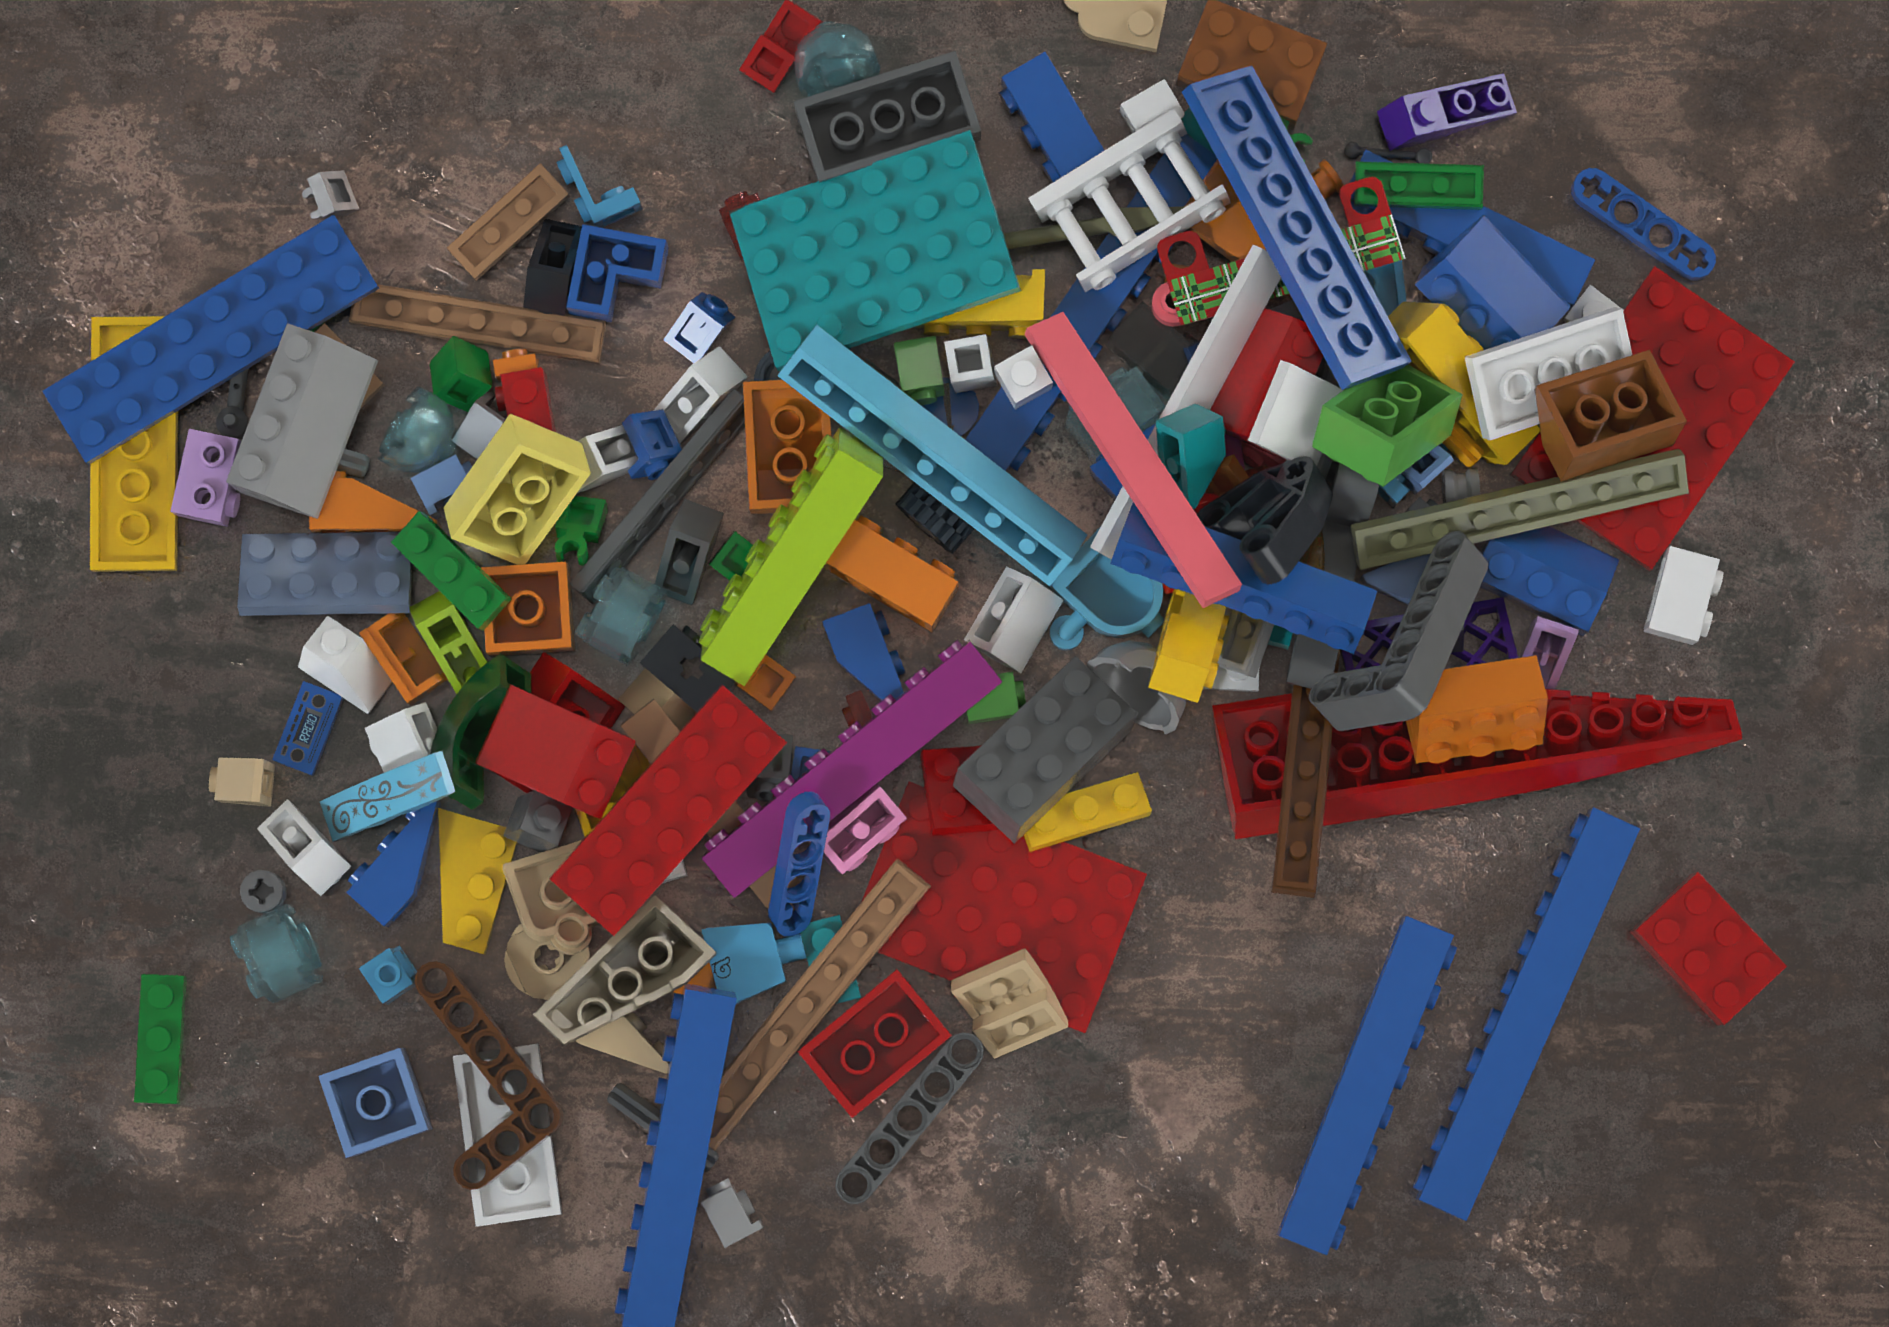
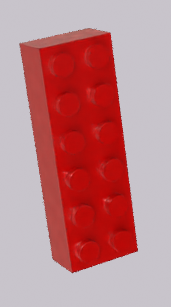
M720 685L549 876V879L610 934L615 936L787 742L724 685Z

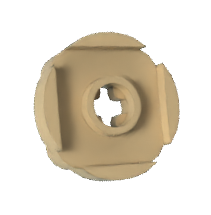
M522 924L515 928L507 943L504 958L507 974L512 983L522 992L533 998L549 1000L591 958L590 946L574 955L559 952L560 957L555 959L556 967L549 970L546 965L538 966L536 959L541 956L540 948L547 945L550 950L556 949L550 941L540 942L530 938L525 933Z

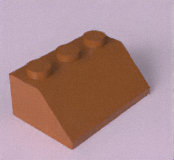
M1650 350L1537 385L1535 388L1542 445L1560 481L1673 446L1687 422Z

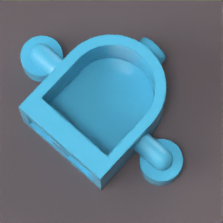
M1100 527L1080 547L1073 560L1050 586L1047 585L1053 593L1062 598L1063 602L1074 611L1071 615L1058 617L1050 627L1051 642L1061 650H1072L1081 643L1084 635L1083 627L1086 624L1096 632L1111 638H1127L1141 632L1149 638L1164 623V617L1158 613L1163 599L1162 583L1139 574L1129 573L1123 568L1110 564L1111 559L1090 548Z

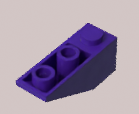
M1504 73L1404 95L1377 111L1389 151L1423 144L1517 113Z

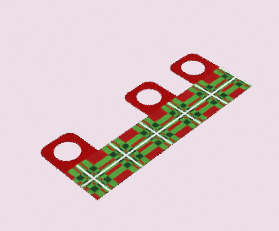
M1368 177L1343 185L1339 195L1349 227L1341 229L1362 270L1367 271L1406 259L1382 182L1376 177ZM1360 187L1372 189L1378 197L1376 209L1369 214H1360L1351 206V195ZM1186 231L1165 237L1157 245V251L1180 325L1215 316L1245 260L1243 258L1209 269L1200 237L1194 231ZM1178 241L1188 242L1195 249V261L1187 268H1177L1169 261L1168 251ZM1282 278L1279 280L1270 299L1289 294Z

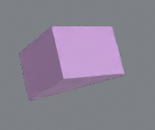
M1537 616L1531 621L1519 658L1537 655L1545 689L1555 690L1579 630Z

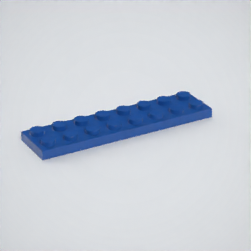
M1253 66L1198 81L1186 87L1182 91L1184 98L1341 390L1403 369L1412 362Z
M332 215L44 389L42 392L82 458L89 465L276 352L287 323L310 331L380 288L335 215Z

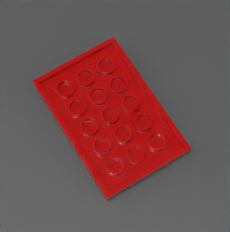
M1656 266L1652 268L1625 307L1623 313L1632 355L1650 350L1687 422L1673 446L1636 458L1680 449L1685 456L1689 493L1576 520L1649 571L1654 568L1795 362ZM1541 431L1510 474V476L1522 484L1558 477L1542 445Z
M908 781L898 807L907 819L899 825L900 828L897 833L884 842L862 901L896 859H900L929 883L931 887L878 953L951 981L1026 948L1055 993L1068 1020V1027L1086 1033L1147 874L1066 842L1030 852L1024 835L1014 844L999 829L932 835L925 787Z

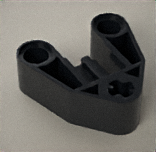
M1298 457L1257 472L1204 506L1197 513V516L1204 527L1241 540L1239 545L1240 551L1263 584H1274L1289 575L1323 529L1333 497V491L1310 457Z

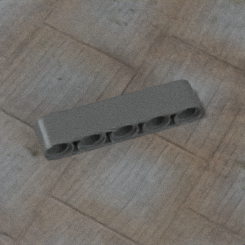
M962 1032L955 1034L948 1040L840 1171L836 1178L835 1188L843 1201L849 1204H859L866 1201L980 1064L984 1049L981 1041L975 1035ZM962 1039L972 1041L977 1048L975 1060L966 1065L956 1062L952 1056V1047L958 1040ZM935 1072L946 1075L950 1083L947 1094L939 1098L930 1096L924 1086L926 1078ZM908 1105L917 1107L922 1114L921 1125L912 1131L901 1128L897 1120L900 1109ZM887 1139L894 1145L895 1155L890 1162L881 1164L872 1159L870 1147L874 1141ZM859 1172L866 1178L867 1189L863 1195L852 1197L844 1191L843 1179L848 1173Z

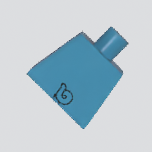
M771 923L702 929L704 941L717 953L710 960L716 988L735 992L737 997L736 1005L787 982L783 964L807 958L801 934L776 940Z

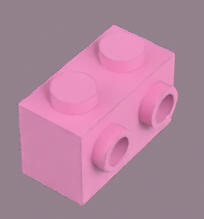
M875 784L829 822L823 858L831 868L842 875L846 871L850 872L865 861L868 856L867 853L878 843H884L894 836L900 828L899 825L907 818L885 791Z

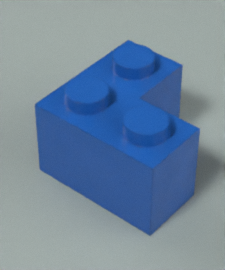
M582 224L566 306L569 314L612 322L620 281L661 289L669 250L667 241L665 239Z

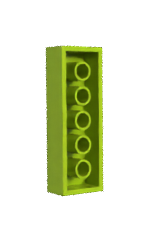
M841 427L838 428L833 437L827 434L822 439L814 453V457L817 460L810 472L804 469L791 488V492L794 495L789 505L785 507L781 504L769 521L768 526L771 530L766 540L763 542L758 539L754 543L745 559L748 565L743 575L735 574L731 578L722 596L726 598L720 610L717 611L712 608L700 627V630L703 632L698 642L702 645L701 661L743 686L746 685L883 477V457Z

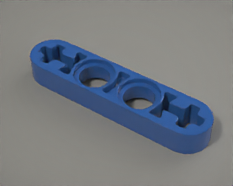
M1588 168L1582 170L1576 176L1571 186V194L1574 201L1580 207L1674 272L1690 281H1698L1705 278L1713 270L1716 263V255L1708 243L1607 173L1597 168ZM1593 178L1598 180L1600 184L1597 189L1606 197L1610 194L1611 189L1618 193L1608 204L1606 212L1599 208L1605 201L1596 194L1591 195L1590 198L1582 194L1585 190V187L1581 184L1582 180L1587 183ZM1628 201L1633 203L1638 211L1634 222L1624 224L1616 219L1614 208L1619 202ZM1657 225L1667 227L1672 233L1671 244L1665 248L1654 246L1649 239V232L1652 227ZM1681 237L1687 241L1682 247L1684 251L1691 255L1697 251L1704 254L1701 261L1706 265L1705 269L1699 266L1694 271L1689 269L1687 265L1690 260L1680 252L1675 260L1669 256L1678 246Z
M804 792L794 797L788 804L785 813L768 909L769 919L778 932L785 937L801 933L807 928L812 919L830 821V810L815 792ZM811 841L806 850L793 854L797 846L803 842ZM805 875L798 885L787 888L790 881L795 877Z

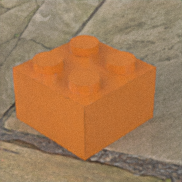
M567 562L481 567L512 598L484 630L485 649L490 657L497 656L500 653L507 656L575 651L571 585L569 584L571 577L570 566Z

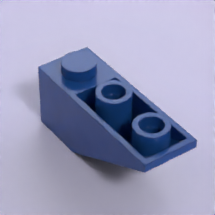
M868 603L822 621L838 665L879 701L890 693L895 699L904 693L898 676L905 674V670L897 649L891 652L887 649L883 636L890 634L882 610L873 612L871 604Z
M439 800L415 812L407 813L405 818L410 822L399 834L394 830L391 831L378 845L377 850L381 854L370 866L366 862L361 864L348 879L352 886L346 893L384 927L389 928L418 896L438 818V808L441 806Z

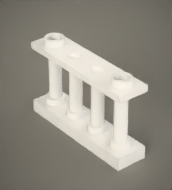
M1174 108L1028 198L1042 223L1048 219L1058 222L1085 265L1086 269L1076 274L1085 292L1092 288L1099 290L1108 286L1116 279V273L1155 250L1160 240L1182 233L1202 220L1207 223L1218 218L1226 210L1225 206L1231 203L1223 185L1209 191L1181 147V137L1186 135L1187 132ZM1158 151L1166 153L1195 199L1194 202L1173 214L1144 168L1145 159ZM1121 174L1130 176L1159 222L1139 236H1136L1107 189L1109 187L1108 182ZM1085 196L1094 199L1123 245L1100 259L1071 212L1073 209L1072 204Z

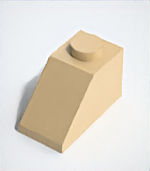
M218 758V767H211L209 792H215L214 800L221 803L271 807L275 764L264 759Z

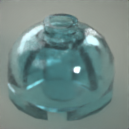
M828 21L817 25L797 45L794 57V71L799 90L801 92L803 89L806 90L809 97L879 75L880 63L872 42L861 29L846 23Z
M418 386L406 398V401L412 404L411 407L406 408L403 413L397 411L379 448V452L383 454L378 457V460L405 473H421L434 466L438 460L444 461L450 458L456 448V444L452 442L455 428L452 411L446 402L436 394L422 386Z

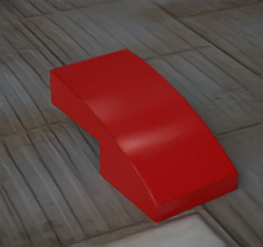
M785 0L765 33L761 34L739 71L773 93H776L824 21L792 0Z

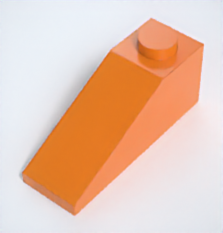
M336 471L318 519L309 516V530L313 533L400 532L418 510L353 478H346V472ZM430 517L441 528L440 522Z

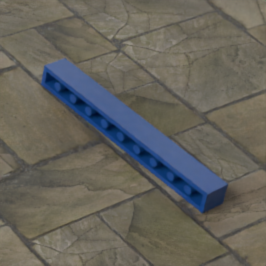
M1184 135L1181 137L1180 145L1203 180L1217 161V157L1206 147L1188 135ZM1164 153L1149 176L1169 207H1183L1189 201L1192 194L1166 153ZM1137 191L1126 208L1149 206L1140 192ZM1147 230L1140 231L1135 234L1136 236H1139ZM1108 233L1096 252L1100 259L1123 245L1118 237ZM1175 243L1170 247L1168 254L1174 247ZM1157 248L1116 273V279L1102 289L1095 290L1092 288L1085 292L1077 278L1051 315L1052 317L1064 312L1094 359L1098 357L1103 349V346L1098 343L1107 329L1114 333L1126 316L1127 311L1122 309L1127 299L1130 295L1138 298L1151 280V277L1146 272L1152 263L1156 260L1161 264ZM1049 372L1048 374L1053 381L1052 389L1017 409H1014L1001 387L965 439L1006 472L1010 468L1015 471L1020 469L1031 452L1025 446L1034 433L1042 437L1055 418V415L1050 410L1060 398L1064 402L1067 401Z
M1594 807L1588 809L1586 815L1579 813L1569 833L1570 837L1575 838L1569 854L1561 852L1554 866L1552 875L1558 877L1552 892L1544 891L1538 902L1534 914L1541 917L1534 932L1527 929L1517 951V953L1523 955L1517 971L1509 969L1502 983L1500 992L1506 994L1500 1009L1492 1008L1486 1019L1482 1031L1488 1033L1487 1039L1482 1049L1475 1047L1470 1055L1465 1070L1471 1072L1465 1088L1457 1086L1450 1100L1448 1110L1454 1113L1447 1128L1440 1125L1434 1136L1430 1149L1435 1150L1436 1153L1430 1167L1423 1164L1413 1184V1188L1419 1190L1415 1199L1467 1221L1641 828Z

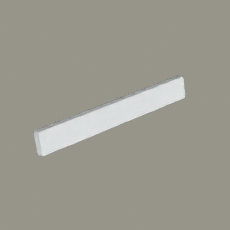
M1252 245L1159 419L1195 403L1208 410L1211 409L1281 279L1266 250ZM1155 425L1148 441L1158 455ZM1123 486L1090 548L1111 560L1133 503Z

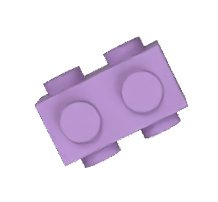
M193 429L188 430L170 512L178 517L228 527L230 517L235 518L238 513L240 493H237L235 488L226 483V480L240 447L241 440ZM220 454L219 459L216 462H214L216 456ZM211 495L210 500L205 504L207 497Z

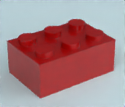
M1699 872L1690 874L1629 931L1717 1026L1728 1023L1787 967Z
M896 969L797 1052L850 1117L854 1118L952 1037V1035Z

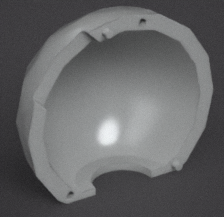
M1129 640L1103 648L1087 662L1086 666L1138 713L1134 723L1149 729L1162 730L1164 734L1176 730L1186 706V699L1148 688L1157 647L1150 643Z

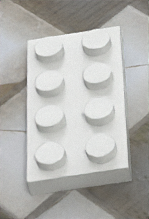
M1613 307L1465 356L1482 438L1493 440L1540 424L1535 395L1537 385L1631 356L1632 350L1623 309Z
M539 1044L515 1047L544 1084ZM501 1049L479 1052L484 1060L492 1061L497 1058ZM467 1054L453 1056L466 1151L512 1115L513 1112ZM513 1070L508 1073L505 1078V1087L508 1092L518 1095L526 1089L527 1078L523 1072ZM539 1104L532 1110L531 1120L536 1127L545 1129L550 1126L548 1106L546 1104ZM507 1130L499 1136L497 1141L498 1148L504 1155L511 1156L518 1151L520 1140L514 1132ZM552 1135L488 1186L482 1189L471 1190L476 1227L562 1214ZM473 1157L467 1161L469 1180L477 1183L485 1176L486 1168L480 1159Z

